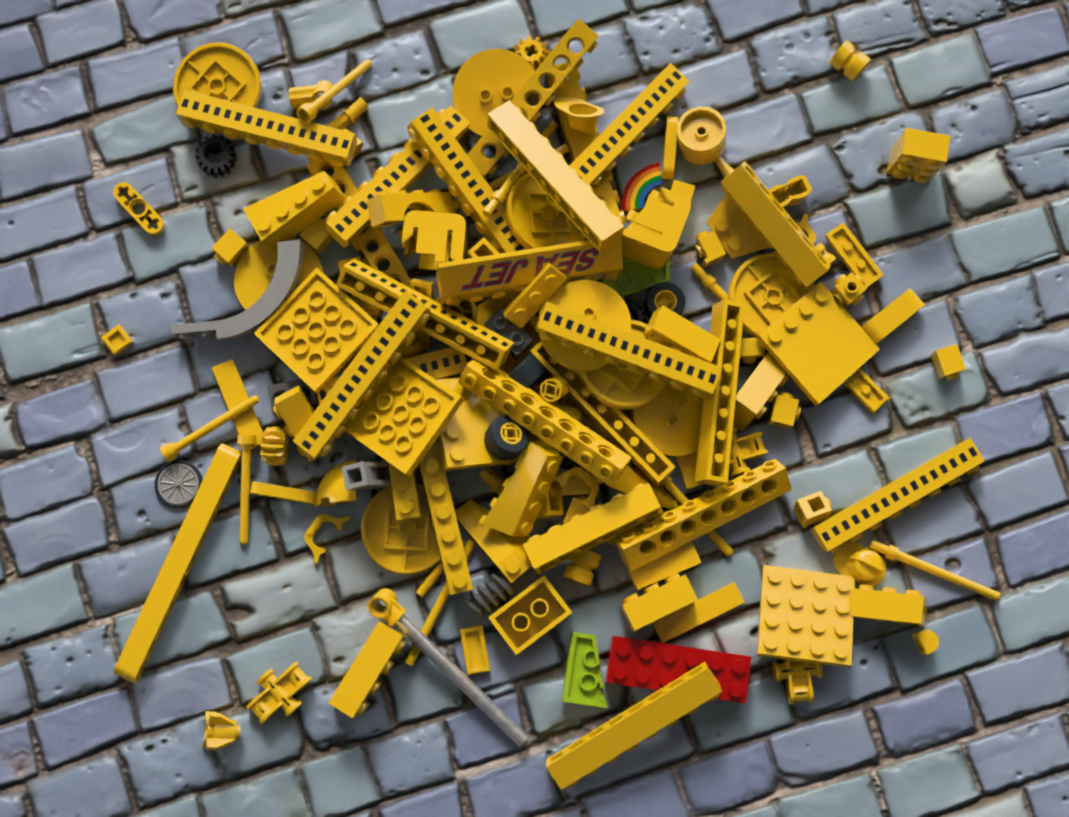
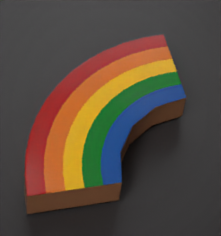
M660 163L648 165L630 178L622 195L621 211L629 212L630 209L635 211L642 210L647 194L654 188L662 186Z

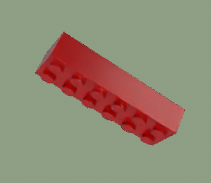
M611 636L605 682L659 690L703 662H706L721 686L722 692L719 693L717 699L746 704L752 657Z

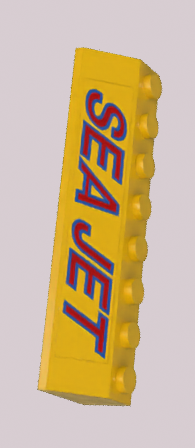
M622 239L601 253L589 240L438 263L436 281L441 304L447 303V305L452 306L464 300L477 302L482 300L483 297L501 298L507 293L514 292L516 295H519L548 262L566 275L567 280L562 285L576 280L616 279L620 276L623 269Z

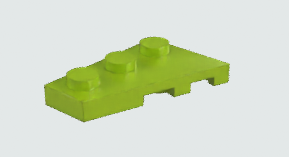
M623 258V269L620 276L613 280H604L602 278V283L614 289L622 298L650 289L657 283L670 281V260L663 268L653 269L628 258Z
M571 632L561 697L562 702L608 708L603 689L604 683L601 677L600 659L595 635Z

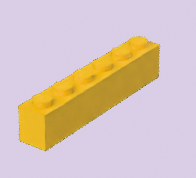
M745 161L721 181L725 194L735 199L739 211L749 216L753 228L763 233L766 237L765 242L771 249L775 248L780 254L781 262L785 266L791 267L794 271L795 279L800 284L804 283L807 287L829 270L831 265Z
M638 484L631 489L632 491L624 495L618 494L604 505L598 504L593 506L590 512L584 515H575L569 519V522L563 525H555L541 536L535 535L530 537L527 543L523 544V547L537 574L547 571L663 514L650 484Z

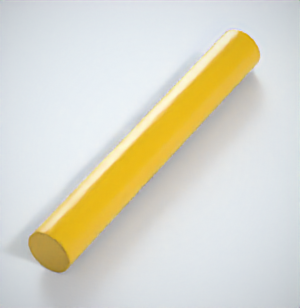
M441 560L416 591L422 598L443 573Z

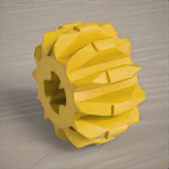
M528 35L527 41L520 38L519 44L514 45L515 53L527 60L534 70L541 65L550 53V50L546 49V41L540 43L539 36L532 40L531 35Z
M273 426L267 427L264 430L263 437L261 438L260 454L265 464L278 466L284 465L287 461L290 438L285 428Z

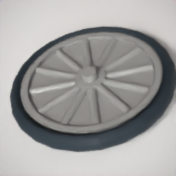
M175 460L165 464L158 471L154 488L159 500L165 505L173 508H183L192 504L203 479L198 468L192 463L184 460Z

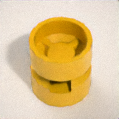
M846 40L831 58L829 64L837 70L843 69V75L854 82L869 64L871 58L863 52L857 53V48Z
M587 550L571 558L572 562L566 565L562 576L590 587L594 577L592 569H597L601 556Z

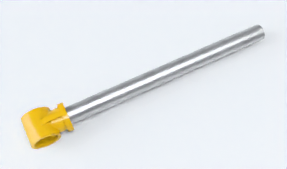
M387 588L381 589L370 599L368 610L372 616L379 619L382 618L389 627L394 624L518 746H521L529 736L404 615L407 610L397 602V596L392 590Z

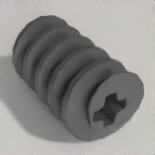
M500 570V577L491 574L492 583L486 579L484 580L485 588L479 585L476 586L477 594L470 590V600L464 596L462 597L472 612L481 618L485 617L483 609L492 612L491 603L497 607L499 606L498 598L504 601L507 600L505 592L514 595L511 584Z

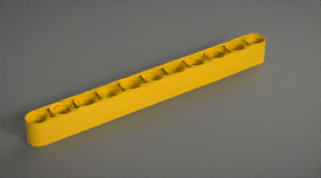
M223 443L218 447L116 663L113 674L132 683H137L241 463V451Z

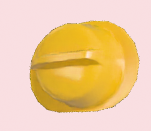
M561 97L556 99L554 103L557 109L567 114L568 123L571 128L589 134L595 132L598 118L605 111L601 107L574 97Z
M845 542L843 543L844 548L834 553L833 562L837 571L842 575L855 577V582L861 585L875 586L885 577L886 564L882 556L860 543Z

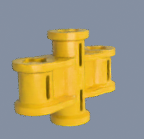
M737 427L733 428L729 463L732 470L730 473L731 477L750 470V467L746 465V460L768 454V450L764 448L761 439L762 431L737 438Z
M783 659L784 663L772 662L775 683L786 679L789 705L802 701L814 702L811 677L822 678V664ZM813 667L811 670H804L805 668ZM782 670H790V672H781V671H782Z
M297 661L278 678L273 674L274 670L271 668L256 681L265 690L255 697L246 708L254 712L260 719L259 723L261 725L280 708L283 709L284 715L287 718L302 705V702L297 701L293 696L304 688L312 678L311 676L307 677L299 668Z

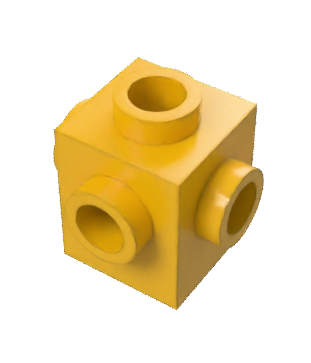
M851 272L847 277L842 274L833 282L836 286L831 290V294L846 308L851 303L854 306L864 298L862 294L867 288L865 287L864 280L859 275L855 276Z

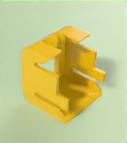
M661 188L659 192V197L666 199V204L648 197L642 214L635 212V210H629L626 220L636 223V225L629 230L623 229L622 257L653 269H661L669 262L691 209V202L687 197L666 188Z
M417 210L410 211L405 215L403 230H399V237L402 240V247H405V259L415 252L420 254L418 269L437 271L438 263L449 262L450 247V258L453 261L466 259L467 233L464 217L453 213Z

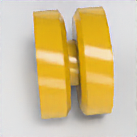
M696 107L688 110L681 116L677 125V145L680 154L685 160L693 164L705 165L721 157L726 145V124L718 111L710 107Z

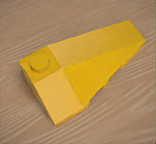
M608 438L605 439V440H607L608 442H610L611 444H613L614 446H616V445H615L611 440H609ZM631 461L612 486L604 482L609 487L624 493L632 491L631 489L638 484L643 483L645 485L649 483L660 506L670 510L679 507L677 500L660 485L656 487L637 467L633 466ZM592 474V477L598 483L602 484L604 482L603 480Z
M470 499L455 511L457 520L511 584L533 567L523 547V544L527 543L531 536H510L479 522L483 515L487 516L490 511Z

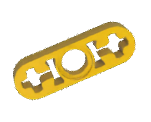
M666 117L662 179H673L678 117Z
M121 182L114 187L113 195L116 200L149 235L159 236L164 232L165 223L163 219L129 183ZM123 189L127 191L133 200L129 202L124 196H121L120 191ZM137 204L145 205V211L140 215H136L133 212V208ZM148 216L155 223L157 222L159 226L157 229L151 228L150 223L146 220Z
M252 482L250 493L254 495L315 505L317 494L312 491L260 482Z

